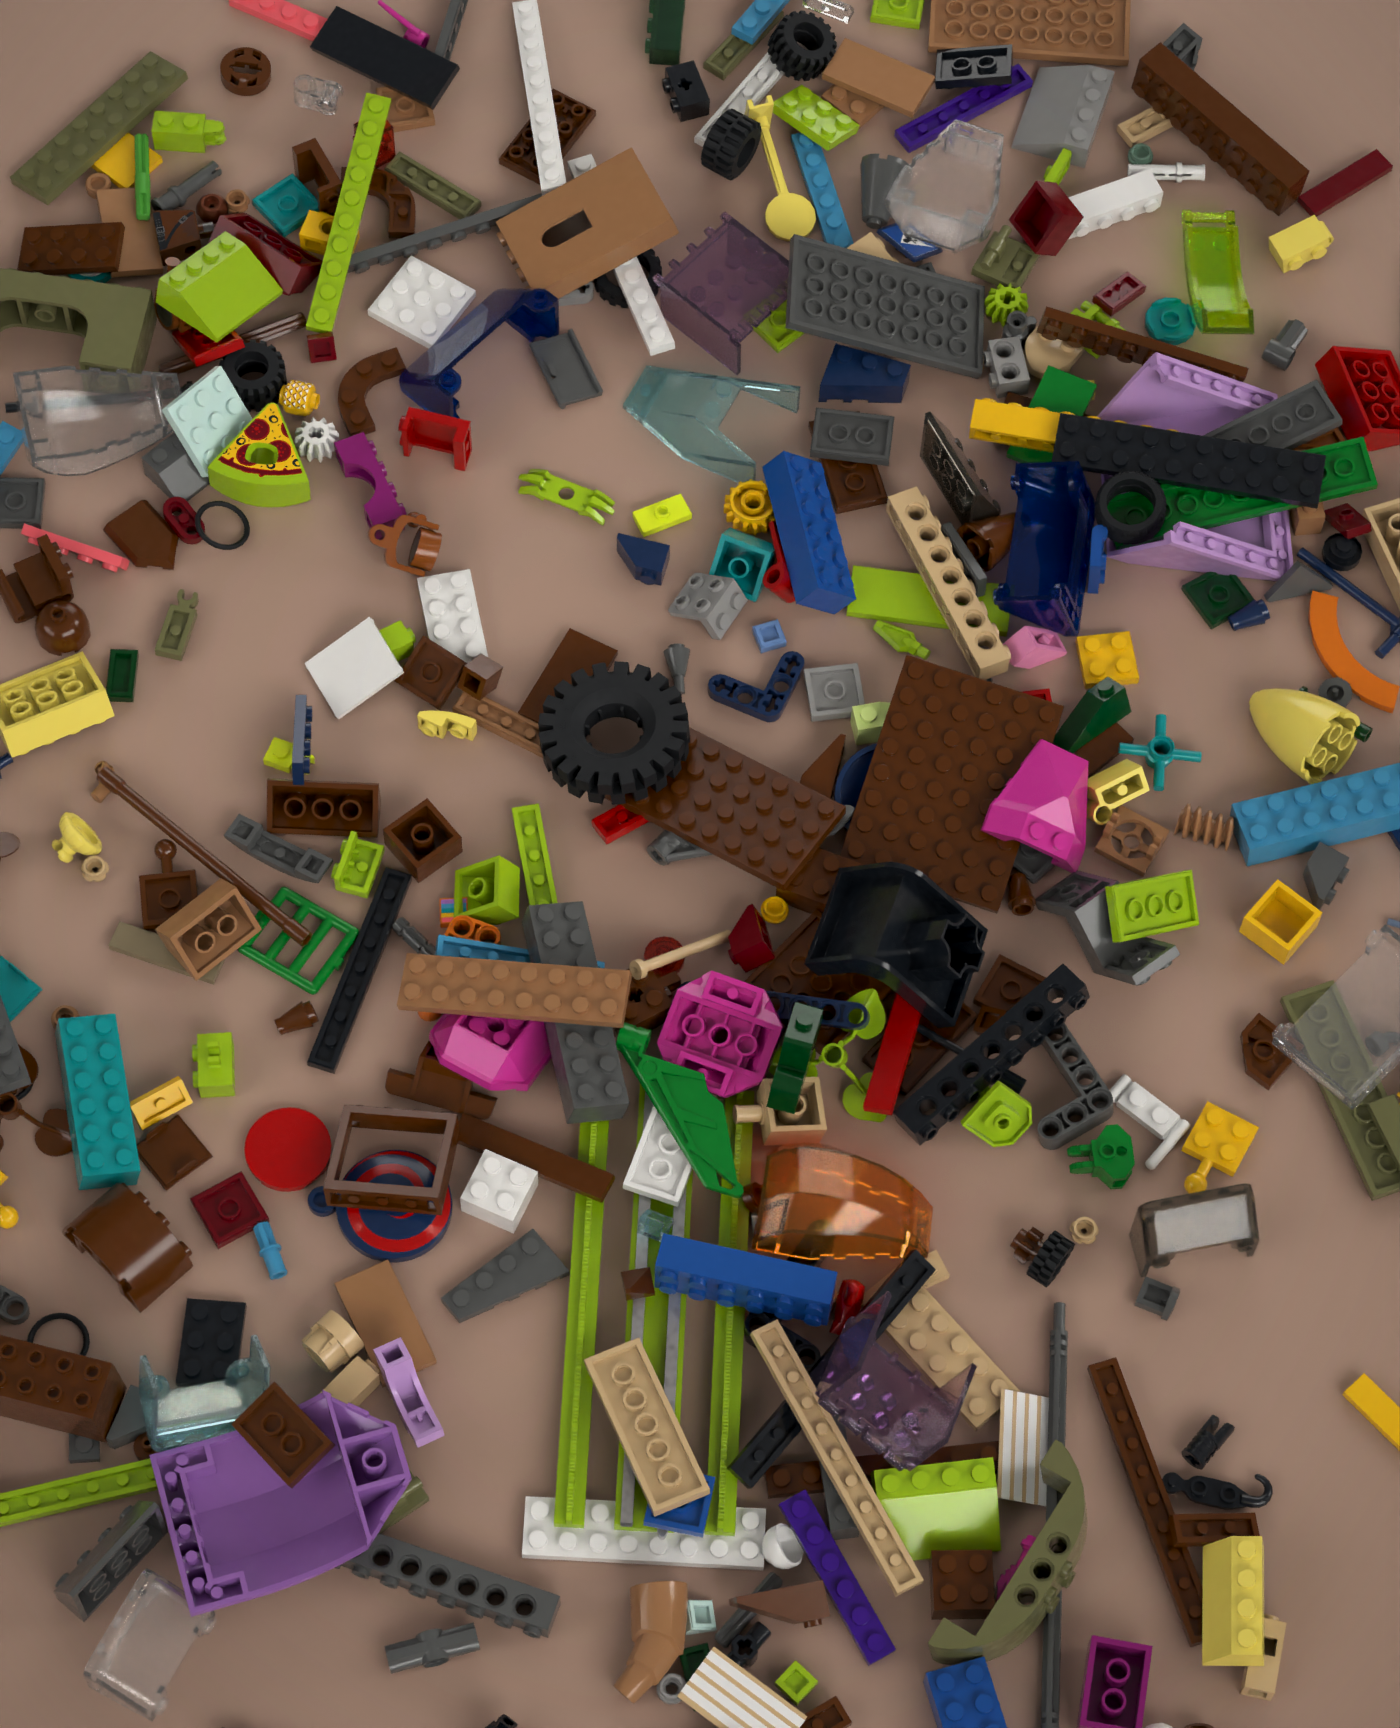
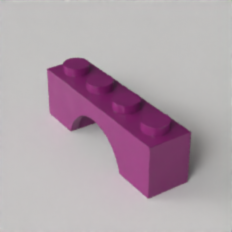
M364 432L334 442L335 455L345 477L362 479L368 482L375 490L372 498L364 505L365 520L369 529L376 524L392 527L398 516L407 515L404 505L402 503L398 504L395 499L397 492L392 482L388 483L385 478L387 471L382 461L378 462L375 457L377 450L372 440L368 441ZM379 530L375 532V538L377 540L382 538L381 532Z

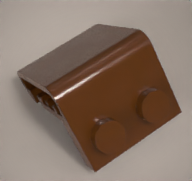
M47 534L37 538L40 553L13 564L16 572L5 576L3 570L0 569V595L15 623H22L38 616L39 612L49 603L62 600L70 602L74 598L70 579L74 578L68 563L62 564L60 560L63 557L57 542L51 543Z

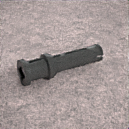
M211 161L180 185L167 188L165 194L151 200L153 210H174L177 207L184 206L188 197L222 174L221 169L215 170L219 165L215 161Z

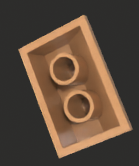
M221 878L155 930L168 951L190 976L197 981L260 932L262 928L237 887Z

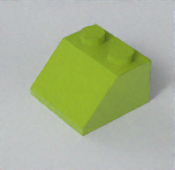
M498 855L455 870L454 917L465 915L491 925H499L519 918L520 868ZM462 897L468 898V911L463 912Z

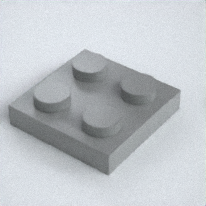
M858 663L804 669L803 675L811 722L850 718L852 706L865 704Z

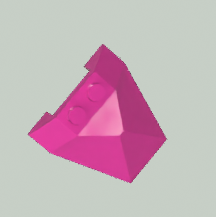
M1040 739L1021 763L1017 773L1005 784L1006 787L1000 795L994 798L989 805L981 831L1002 841L1017 840L1053 857L1051 864L1073 873L1080 866L1086 846L1088 761Z

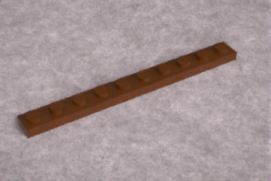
M1115 1357L1088 1365L1089 1376L1190 1647L1202 1644L1203 1588L1188 1547H1173L1168 1518L1175 1513L1119 1363Z

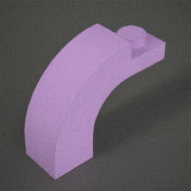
M401 1337L373 1349L391 1398L408 1434L411 1435L417 1448L445 1436L443 1428L423 1391L412 1358Z

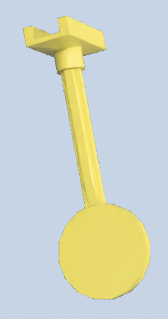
M772 95L766 96L765 103L754 106L752 99L747 100L744 115L760 123L761 143L778 194L768 204L766 209V225L775 237L788 242L794 234L807 237L813 231L816 214L811 202L805 197L788 192L769 131L774 102Z

